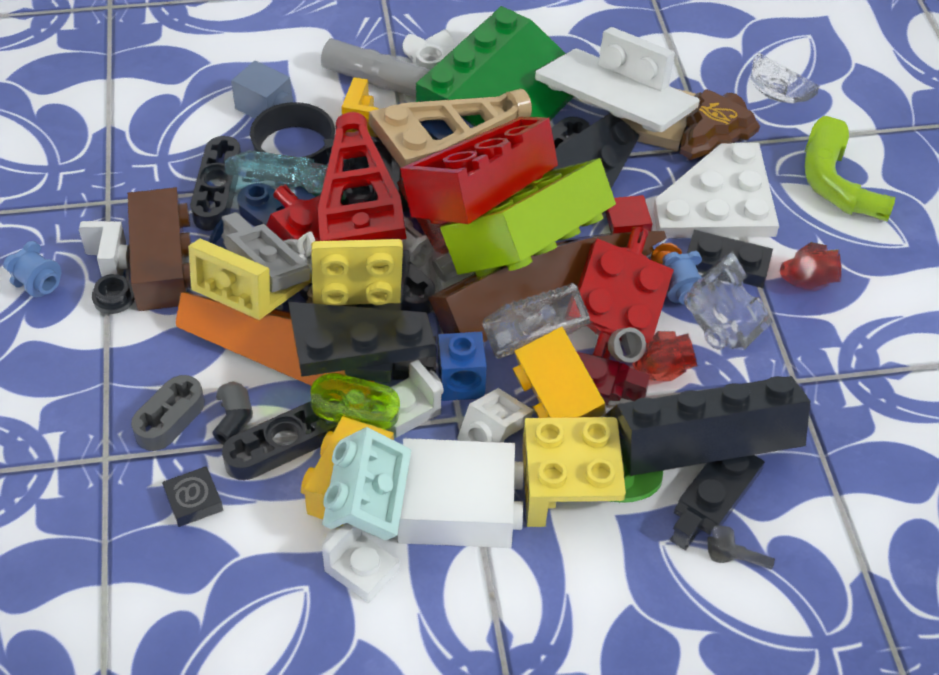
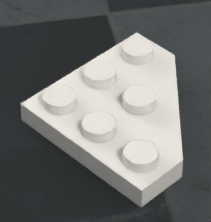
M721 143L655 199L653 208L656 230L664 231L667 238H692L694 230L727 238L776 237L779 228L759 143Z

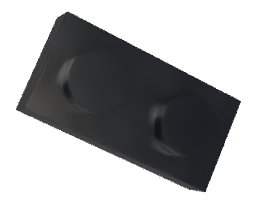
M694 230L687 254L692 251L700 253L702 261L696 265L699 273L763 288L773 248Z

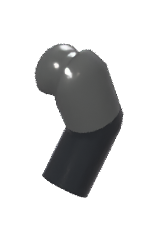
M234 381L221 385L216 393L217 400H222L221 406L225 408L226 416L213 430L212 434L223 445L230 437L241 433L253 417L247 389L242 384Z

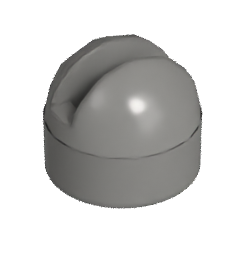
M635 328L617 329L608 340V351L613 358L620 362L631 363L638 361L646 350L645 337ZM620 337H621V340H622V345H623V347H624V350H625V352H626V354H627V355H625V356H623L622 348H621V345H620V341H619V338H620Z

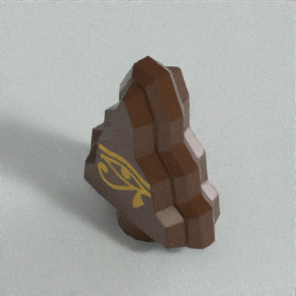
M705 89L702 93H696L694 96L700 99L699 106L686 117L688 129L682 135L680 154L687 157L688 160H692L709 154L721 143L731 144L736 141L748 140L759 131L760 124L756 121L754 113L747 109L745 101L739 95L730 92L721 96Z

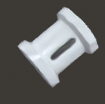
M404 216L407 239L402 240L403 250H409L410 261L417 268H420L434 254L436 241L428 235L423 236L413 228L412 221Z

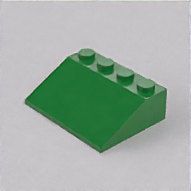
M500 6L416 83V102L499 97L509 91L524 89L529 95L532 105L530 117L549 118L550 121L574 96L564 91L550 89L547 84L535 79V73L538 69L566 53L531 19L503 6ZM480 115L461 116L474 127L485 122Z

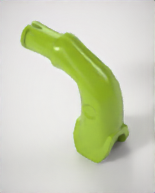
M822 116L812 127L805 149L807 182L816 193L847 214L852 215L853 212L888 222L895 203V197L862 189L861 184L852 183L837 174L835 165L837 161H842L849 138V129L843 120Z

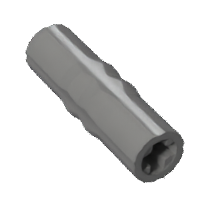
M333 38L328 39L321 54V66L323 68L350 77L368 79L369 84H373L378 88L391 89L415 98L416 83L430 71V69L399 60L392 55L381 54L374 49L361 48Z

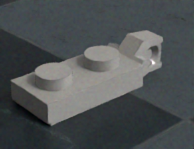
M237 212L222 216L224 232L222 238L227 250L268 267L270 291L272 293L310 279L309 264L265 224L252 227Z

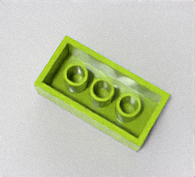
M598 158L548 171L541 179L533 181L470 224L449 222L441 226L440 229L457 274L475 272L477 277H482L501 268L500 266L506 265L508 271H513L533 262L532 255L547 253L557 248L556 241L566 240L580 234L579 227L601 221L603 219L602 213L616 205L601 159Z

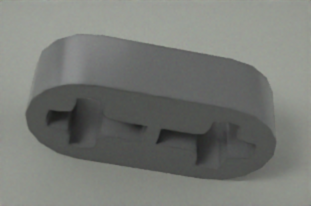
M179 375L171 378L132 417L131 426L136 442L141 448L148 451L164 449L201 413L205 400L201 384L196 378L189 375ZM189 394H191V398L189 400L185 398ZM177 396L182 397V398H180V399L176 402L175 397H177ZM161 423L162 428L160 430L155 429ZM147 426L154 427L149 429L147 432L145 429Z

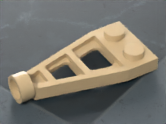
M524 89L509 91L499 97L402 103L370 111L369 125L399 166L404 167L516 118L530 117L532 105L529 95ZM480 115L485 122L470 128L461 116ZM444 120L454 133L443 139L433 140L420 121Z

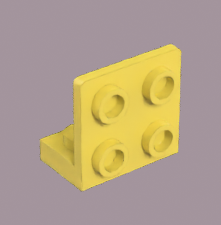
M201 238L188 246L191 290L258 320L312 282V273L310 272V279L308 281L272 293L270 291L268 267Z
M402 240L314 241L311 243L313 304L341 306L400 303L403 258Z
M615 417L525 418L522 457L524 463L527 527H546L548 509L556 508V502L624 500L626 490L618 421Z

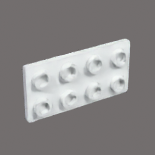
M613 27L603 31L599 57L579 49H573L538 69L535 73V79L547 84L550 89L564 91L578 97L583 103L599 106L608 110L613 116L627 118L641 124L644 129L652 132L665 131L698 108L700 101L697 97L669 86L675 56L674 51Z

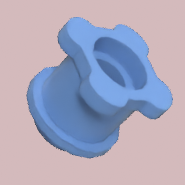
M29 241L15 255H9L5 259L3 267L10 272V283L15 287H22L24 285L25 291L30 296L42 297L53 292L59 285L62 274L61 267L56 261L45 259L40 255L41 246L38 243Z
M692 251L688 254L671 252L665 255L662 259L663 265L674 269L667 290L669 300L683 305L698 301L708 286L705 277L700 275L696 268V265L702 261L700 253L697 251Z

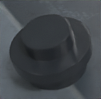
M109 274L101 277L95 283L92 291V301L95 308L106 314L123 312L135 301L131 283L125 277L118 274Z

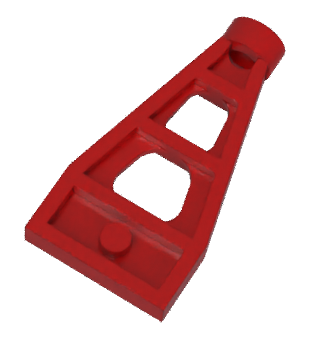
M356 112L342 114L335 123L336 134L317 209L320 241L407 239L401 196L368 132L366 118ZM350 129L358 130L356 132H346ZM367 157L369 168L343 172L344 159ZM372 185L378 196L376 201L341 206L342 195L345 189Z

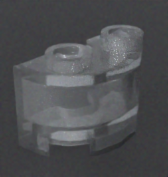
M733 251L723 256L694 282L691 290L684 296L685 306L692 312L696 322L704 331L706 342L717 350H722L725 347L745 350L773 323L760 298L751 296L744 289L743 279L747 275Z

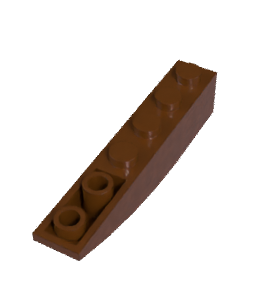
M650 231L642 254L647 256L653 253V246L667 239L665 232ZM631 232L605 233L556 242L557 248L541 255H532L533 262L523 268L508 271L505 265L482 277H477L476 273L429 296V301L443 334L482 332L483 342H486L489 339L488 333L499 327L501 330L520 324L524 320L522 315L533 309L537 312L552 307L557 303V296L565 292L568 294L576 293L591 244L597 238L618 247H627Z

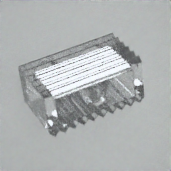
M571 283L568 286L557 287L553 291L542 292L539 295L536 294L524 300L520 299L517 302L506 303L484 318L482 325L494 356L500 359L515 354V350L561 326L564 328L567 336H569V334L581 329V327L590 324V317L578 287Z

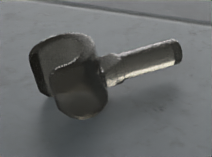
M716 526L712 529L713 537H707L708 553L714 562L726 563L738 559L770 570L774 566L775 558L746 549L744 546L736 545L735 532L730 527Z

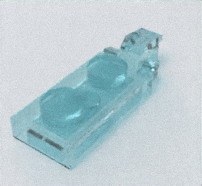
M252 150L225 160V174L242 176V181L257 183L269 180L275 181V186L277 187L286 184L288 188L303 185L308 193H322L328 167L325 164L314 163V159Z

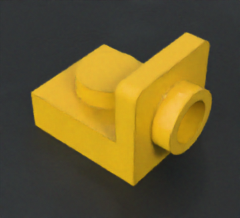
M353 77L341 107L342 114L348 112L362 114L367 120L370 136L378 137L369 125L370 111L379 108L374 107V97L369 96L368 79ZM350 129L346 132H356L358 130Z

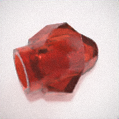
M810 242L798 250L793 259L782 262L779 269L780 275L793 286L813 292L829 286L830 283H839L842 278L839 249L828 250L827 245Z
M657 331L647 344L644 355L638 361L633 362V368L649 374V380L673 381L686 373L687 369L698 367L689 333L677 336L675 331Z

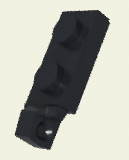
M755 455L706 463L678 500L674 514L680 518L673 527L674 533L670 541L687 550L701 530L708 535H711L712 532L717 533L759 476L765 461Z

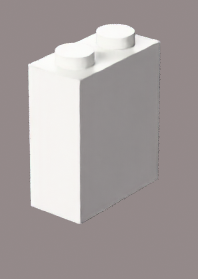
M403 438V445L412 450L398 528V543L511 548L513 530H522L523 501H514V489H523L524 463L515 461V443Z

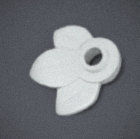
M442 30L426 40L408 34L403 42V51L412 59V64L430 70L456 47L447 30Z

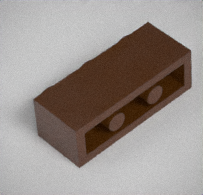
M177 187L128 192L131 286L137 310L146 311L178 307L181 292L188 293V288H191L190 264L186 263L185 257H189L188 246L192 243L190 232H183V228L190 227L188 204L180 203Z

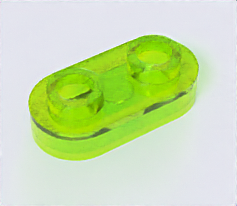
M337 373L320 376L311 386L312 410L317 416L325 420L339 423L342 416L388 430L399 419L400 398L396 391L389 386ZM336 400L339 401V403L335 404L329 401ZM373 411H380V412H382V413H371V412H373Z

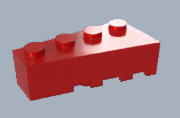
M519 117L401 167L400 170L411 217L429 219L431 224L446 222L470 224L533 181L541 179L545 173L558 166L550 119Z

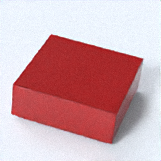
M644 195L614 198L616 205L605 211L611 233L631 232L632 227H641L640 232L644 229L648 232L652 230L653 223Z

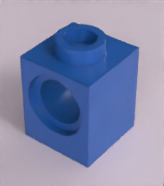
M482 332L438 334V373L444 389L443 394H441V401L479 399L483 397L486 390L487 365Z

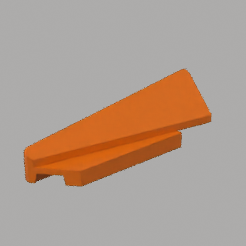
M181 292L176 317V326L356 406L365 404L375 381L347 380L345 370L301 377L289 312L274 309L258 320L211 298Z

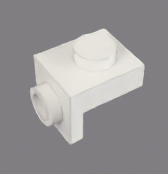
M120 221L80 222L79 232L85 253L87 255H97L101 276L109 274L123 276L124 269H130V247L126 243L122 223Z

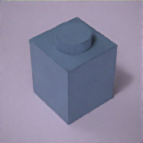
M256 60L231 80L235 109L254 119L272 106L293 102L290 77Z

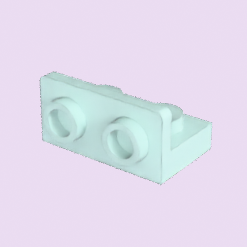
M368 427L341 439L332 454L334 466L330 486L323 499L325 512L322 525L333 529L348 523L383 540L397 536L412 449Z

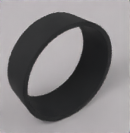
M301 102L282 103L266 109L255 118L250 128V138L259 163L267 171L282 177L296 178L301 177V169L309 161L322 167L329 162L325 145L310 155L298 158L274 156L261 148L268 136L278 130L289 127L308 128L318 132L325 139H334V122L329 114L321 108Z

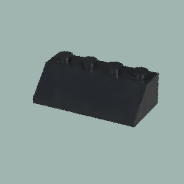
M775 376L768 380L751 383H732L720 388L701 391L688 390L680 394L658 398H640L633 402L615 405L603 417H615L617 419L622 461L630 476L806 446L811 401L792 376Z

